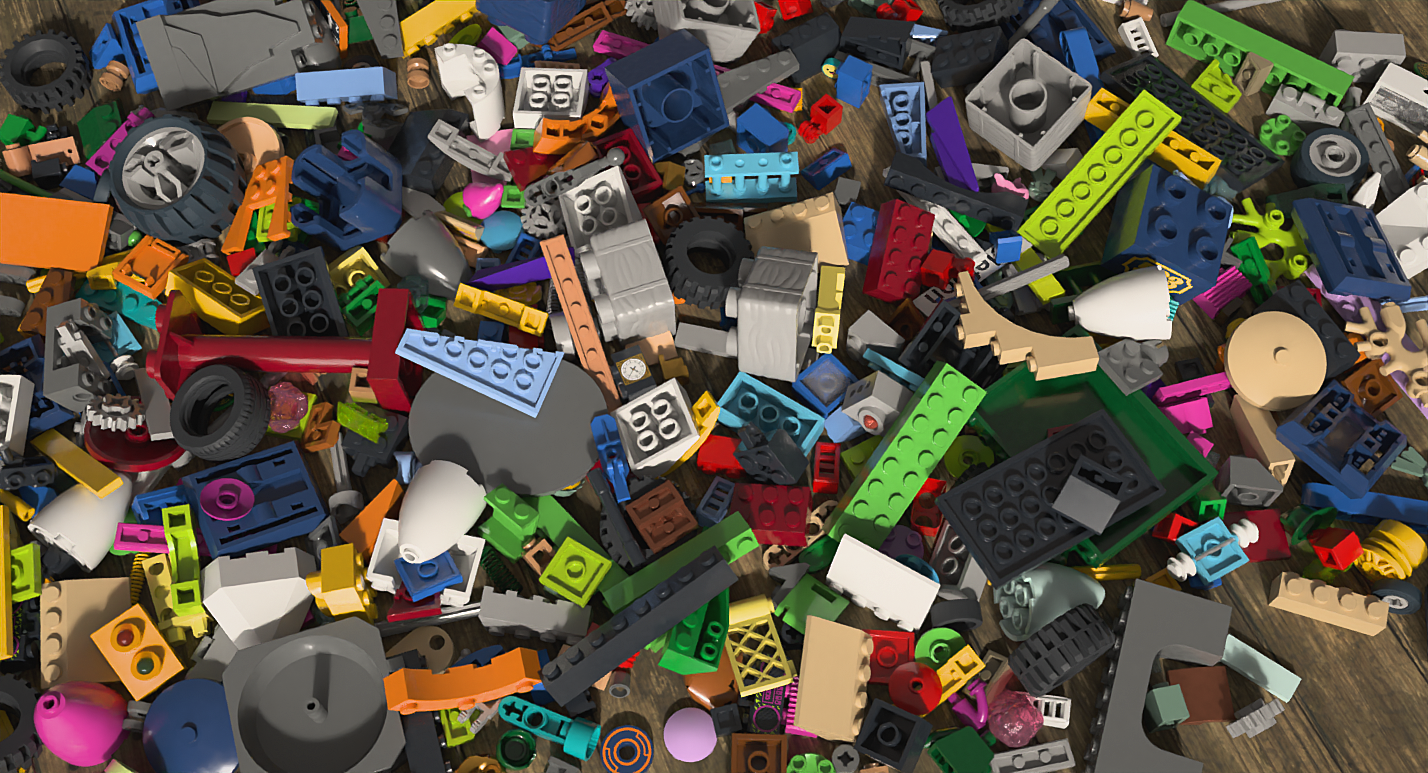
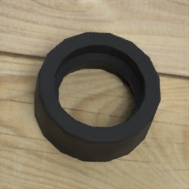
M973 599L943 601L935 604L930 609L933 628L947 627L959 633L976 629L983 623L980 603Z

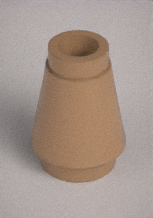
M1123 0L1118 12V16L1123 17V20H1134L1142 17L1143 21L1149 22L1153 15L1152 8L1135 0Z

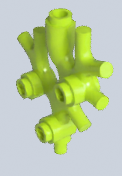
M1251 198L1242 200L1246 215L1233 214L1232 223L1255 226L1258 228V233L1241 230L1231 232L1229 237L1234 240L1230 246L1251 236H1255L1260 249L1270 243L1278 244L1284 251L1283 257L1276 261L1264 259L1273 278L1272 281L1276 283L1278 277L1282 274L1287 279H1297L1307 269V259L1310 261L1312 259L1295 223L1289 231H1283L1279 227L1284 223V215L1281 211L1275 210L1274 203H1267L1265 205V215H1260L1256 211Z

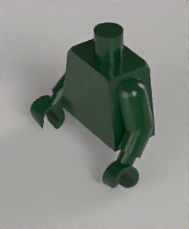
M956 725L931 732L924 748H930L927 753L943 773H992L993 769L990 762L995 756L989 747L996 742V738L988 729L977 734L971 726L962 729Z

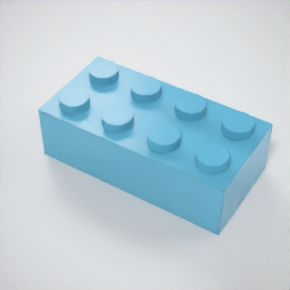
M744 372L738 373L717 403L720 407V412L716 422L737 434L742 425L750 421L763 433L784 429L805 457L824 430L825 418Z

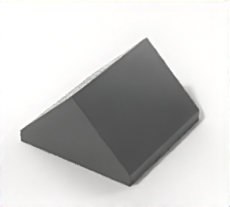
M329 516L304 539L307 553L315 558L316 571L321 570V549L345 545V542L339 536L344 529L335 516Z

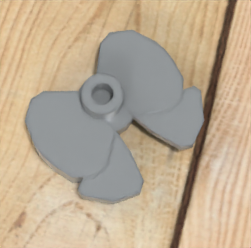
M86 409L83 410L81 423L75 422L74 432H77L75 445L79 448H83L85 445L84 427L88 417Z

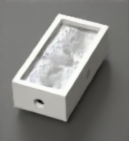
M1390 62L1364 104L1369 102L1375 115L1415 135H1418L1423 129L1428 132V80Z

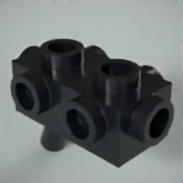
M8 445L0 447V456L2 458L0 460V489L16 490L21 486L42 487L49 483H54V478L58 476L57 465L47 455L23 458L19 455L13 456Z

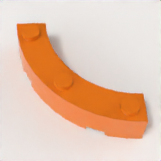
M609 81L601 92L598 108L583 116L582 119L569 122L570 120L543 118L534 132L533 152L554 155L567 154L576 146L577 141L587 140L593 143L603 139L620 117Z
M518 647L508 653L491 658L492 664L478 668L476 664L446 669L445 674H432L431 669L402 668L383 678L388 710L400 711L403 715L412 714L416 711H433L459 707V710H468L473 708L475 703L494 700L516 692L524 693L531 691L533 685L542 682L538 674L541 668L537 651Z

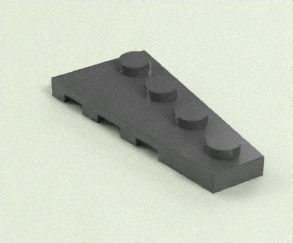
M356 0L381 58L404 57L396 0Z
M790 48L716 75L727 115L733 112V108L737 105H744L749 102V98L756 93L761 94L766 91L767 86L772 83L777 84L799 70V62Z

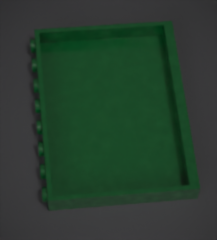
M1078 324L1060 337L1077 338L1089 337L1090 335ZM1094 340L1097 352L1103 350ZM1026 360L984 390L987 393L965 423L969 428L972 427L976 431L981 443L986 447L989 446L995 453L997 461L1002 463L1045 440L1047 429L1073 425L1101 409L1105 410L1167 492L1160 498L1105 528L1100 536L1094 534L1075 545L1080 550L1084 561L1089 565L1092 564L1095 569L1099 568L1210 484L1219 473L1141 389L1126 396L1098 364L1096 371L1036 381L1034 373L1028 370Z

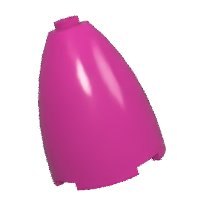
M91 681L60 683L46 690L39 697L35 705L34 723L40 739L54 755L75 766L88 767L107 761L120 747L124 739L127 740L130 731L122 728L123 720L127 718L129 713L127 711L128 702L117 691L103 684Z

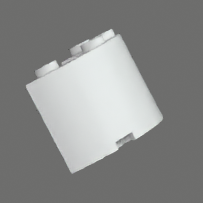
M447 43L434 48L443 89L451 101L462 96L467 97L472 104L475 119L469 122L472 132L480 143L489 139L501 127L500 123L505 118L501 80L496 61L483 49L471 45Z
M384 518L366 578L372 583V588L395 594L402 582L394 564V560L403 557L398 543V521ZM463 535L455 545L448 549L462 574L463 582L441 591L442 605L464 607V604L469 602L485 539Z

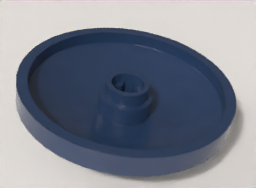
M210 678L183 680L165 689L155 699L145 718L143 745L147 759L156 773H234L238 769L239 762L224 684Z

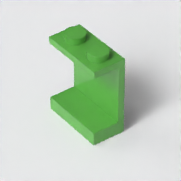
M501 483L484 496V501L492 506L494 511L493 516L478 527L477 534L515 564L522 558L520 553L524 551L523 544L532 537H535L540 514Z

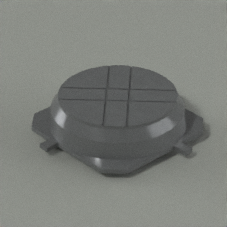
M356 616L238 650L223 672L222 679L240 772L376 773L391 768L406 744L399 711L388 710L383 678L389 676L392 672L406 668L403 656L386 660L380 630Z

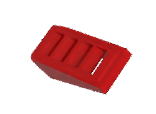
M816 442L813 479L814 493H838L841 443ZM820 453H832L835 456L820 455ZM819 472H830V473H834V474L819 473Z

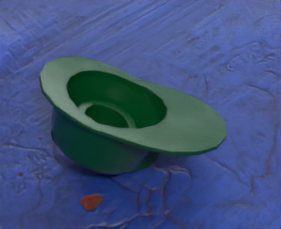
M1300 504L1280 516V521L1284 524L1285 531L1292 537L1291 544L1296 545L1307 540V535L1310 532L1329 527L1335 520L1338 511L1333 506L1318 510L1309 505Z

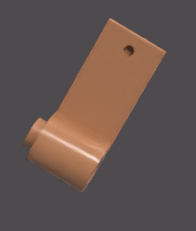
M74 136L21 146L20 143L9 144L5 146L6 150L2 151L9 174L15 177L32 174L31 160L42 162L48 159L59 158L61 162H68L69 165L82 163Z

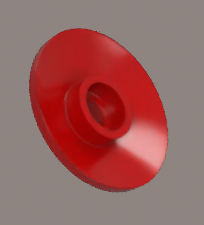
M908 662L899 666L892 673L888 691L896 707L920 716L931 712L937 707L942 697V683L937 673L929 666L919 662ZM912 683H920L921 689H913Z

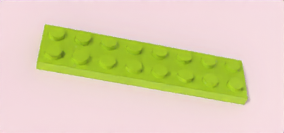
M1143 90L1021 226L1017 233L1023 236L1024 239L1030 242L1033 247L1048 259L1061 255L1179 124L1182 117L1150 93Z

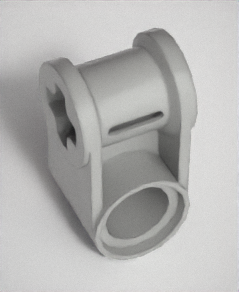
M201 239L197 242L177 247L181 254L185 253L189 256L187 264L202 258L210 259L217 266L220 264V258L214 250L216 247L215 242L212 239Z

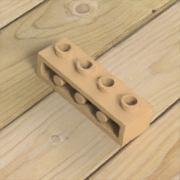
M1282 572L1272 581L1268 605L1371 636L1386 628L1389 603L1380 601V598L1376 596H1363L1353 593V590L1349 588L1329 586L1322 580L1301 578L1299 574L1294 572Z

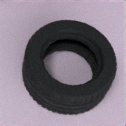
M214 364L202 368L192 374L182 384L172 402L170 427L174 439L186 451L209 462L221 464L240 459L250 453L266 433L271 417L270 397L267 389L260 381L233 365ZM234 393V405L230 416L222 427L212 434H208V421L212 411L222 399Z

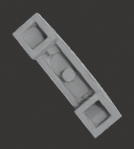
M438 119L428 138L440 150L462 165L483 175L504 181L512 179L502 152L498 156L459 136V129Z

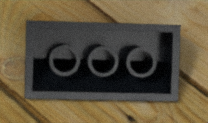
M1300 280L1278 290L1251 313L1254 316L1269 311L1284 312L1294 315L1307 323L1318 335L1325 350L1327 366L1323 383L1350 369L1361 356Z

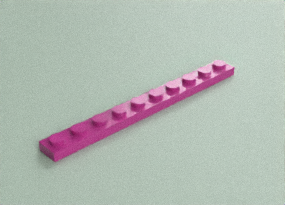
M602 30L593 44L595 52L622 59L650 44ZM714 65L716 75L731 70ZM772 83L767 86L766 91L761 94L756 93L749 100L793 113L801 98V91Z

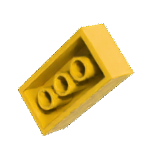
M206 258L169 271L165 295L168 296L171 290H180L198 316L223 334L253 335L270 327L260 294L258 293L254 296L235 284V277Z

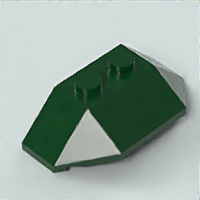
M120 97L98 104L77 122L85 156L88 160L127 121Z

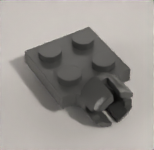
M1126 338L1099 351L1098 365L1127 396L1158 380L1163 375L1159 367L1163 366V363L1168 360L1169 352L1166 345L1160 348L1156 347L1162 343L1158 339L1137 343L1131 338Z

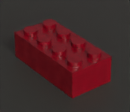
M898 199L881 204L862 290L863 294L898 307L907 298H911L912 301L918 298L922 282L921 266L927 257L935 214Z

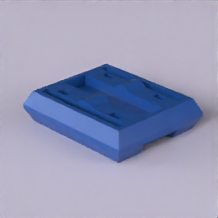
M148 0L113 13L112 20L137 94H148L159 90L135 22L157 15H172L188 8L200 6L199 0ZM129 28L132 29L133 37L138 47V50L136 51L134 49V44L131 40ZM139 55L141 56L146 71L144 73L140 67L137 56Z

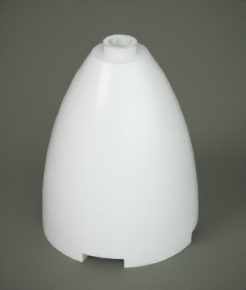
M1161 265L1140 268L1113 276L1094 285L1072 301V306H1068L1069 321L1074 320L1075 325L1080 324L1083 329L1089 332L1124 340L1131 338L1134 341L1170 339L1172 321L1171 318L1168 319L1170 316V296L1165 271L1162 270Z
M434 460L428 465L419 467L403 498L398 521L399 549L407 562L421 563L444 553L455 545L463 535H466L483 512L487 503L484 501V496H486L485 489L482 484L478 485L466 474L468 470L464 467L448 461Z
M111 470L121 478L124 484L102 499L81 483L69 488L45 506L31 520L28 526L29 531L47 548L54 545L72 556L82 571L90 573L92 569L97 567L113 545L118 522L123 523L127 516L132 499L133 483L131 482L132 477L125 471Z

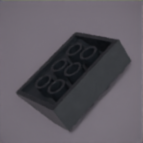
M448 108L410 112L388 149V152L401 162L402 186L428 194L434 198L456 160L432 143L428 138L430 131L438 119L459 129L458 135L466 140V136L472 133L469 114Z
M322 246L252 268L273 335L350 336Z

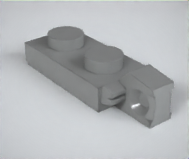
M72 319L62 321L56 329L61 335L60 340L62 344L60 347L71 364L79 363L88 368V371H92L94 375L108 379L110 373L86 335H84L82 330L78 331V327Z

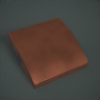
M670 480L625 506L654 555L699 528L698 522L685 506L683 498Z
M1225 666L1185 668L1166 672L1167 682H1169L1170 686L1180 685L1190 715L1179 725H1201L1205 722H1232L1236 720Z

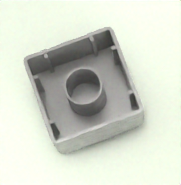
M652 0L659 40L684 28L709 47L714 65H719L722 62L737 63L760 32L754 0Z
M1023 38L1013 46L995 68L966 97L968 125L974 132L986 139L1005 155L1015 160V162L1030 171H1036L1084 120L1088 104L1091 101L1092 85L1058 60L1042 51L1041 48Z
M644 218L592 235L590 237L591 250L581 252L579 256L584 270L583 276L591 300L594 299L598 312L597 318L605 342L618 339L620 348L625 349L627 344L664 334L668 331L671 332L672 336L676 335L673 295L646 219Z
M762 246L759 248L755 259H742L738 276V284L742 288L730 287L725 308L727 317L738 318L737 327L731 326L729 330L726 353L727 355L738 357L740 372L790 382L797 381L814 331L815 310L817 308L818 252Z

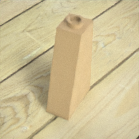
M1239 394L1234 395L1230 413L1245 456L1257 459L1283 486L1284 491L1295 462L1292 452L1276 439V429L1278 426L1269 410H1264L1248 403Z

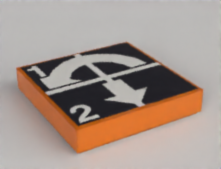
M320 0V11L333 32L341 59L348 56V25L331 0Z

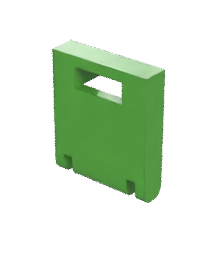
M806 573L778 605L774 614L779 617L787 609L788 611L782 620L805 635L807 615L836 622L845 612L850 602Z

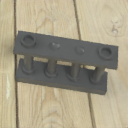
M912 39L911 50L908 56L915 58V61L908 75L896 72L897 68L891 66L884 68L876 65L875 61L869 59L862 61L873 66L871 85L879 87L882 84L920 82V80L916 79L920 71V62L928 61L932 64L936 47ZM838 51L834 58L840 62H845L849 55L853 57L855 55Z

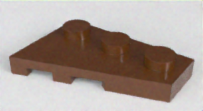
M50 268L19 327L24 333L32 335L41 334L42 337L46 338L47 307L73 300L76 276L73 272Z

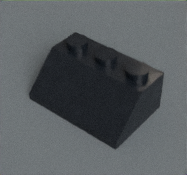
M828 12L773 38L771 44V55L790 48L799 62V70L788 76L794 86L822 72L825 60L834 58L838 51L847 52L840 50L842 34L839 26Z

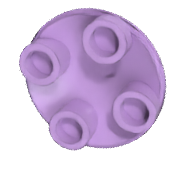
M684 708L675 712L668 719L664 728V741L667 749L675 759L685 762H696L713 752L717 738L712 717L705 711L698 708Z

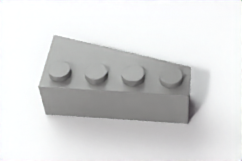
M484 586L478 617L486 631H489L491 635L504 636V633L514 634L516 638L530 639V636L540 637V640L553 643L557 639L565 640L567 644L575 645L585 638L592 624L594 613L590 605L582 608L574 602L555 600V604H551L549 599L542 596L533 595L529 599H525L523 596L518 595L516 591L507 590L506 594L493 593L494 587Z

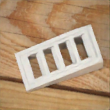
M1142 17L1123 23L1117 29L1134 58L1140 56V53L1146 50L1155 58L1159 56ZM1140 37V40L1134 41V38ZM1142 43L1145 45L1144 47H1141V48H1138V47H1137V45L1142 44Z
M1378 172L1374 173L1364 182L1348 205L1373 209L1381 174Z
M1014 691L1011 719L1065 729L1069 724L1071 699L1051 695H1043L1036 698L1026 692ZM1022 700H1027L1026 713H1021ZM1033 702L1038 703L1037 715L1032 714ZM1045 704L1049 705L1048 716H1043ZM1056 706L1061 707L1060 718L1055 717Z

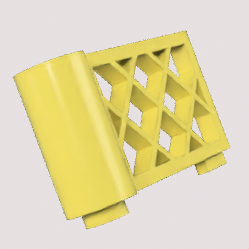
M765 594L729 603L730 625L725 640V647L741 697L793 683V677L797 676L793 661H787L771 616V613L775 612L771 597L766 598ZM766 624L769 626V631L765 637L754 632L759 626ZM741 633L745 636L738 644L729 640L728 635ZM750 638L761 642L756 651L745 647ZM766 645L777 650L772 658L761 654ZM740 652L752 656L747 665L736 661ZM757 659L768 663L763 673L751 668ZM773 666L784 670L785 673L784 676L777 678L768 674ZM748 673L759 678L756 684L744 687L743 680Z

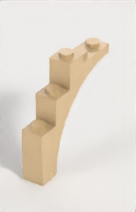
M968 271L958 273L957 283H954V292L956 298L960 297L961 300L959 304L961 315L959 325L955 326L957 339L962 340L964 349L991 344L993 356L997 355L1000 365L1027 360L1028 370L1034 373L1036 381L1096 371L1099 355L1092 336L1077 338L1054 337L1032 332L1013 324L984 301L974 287Z

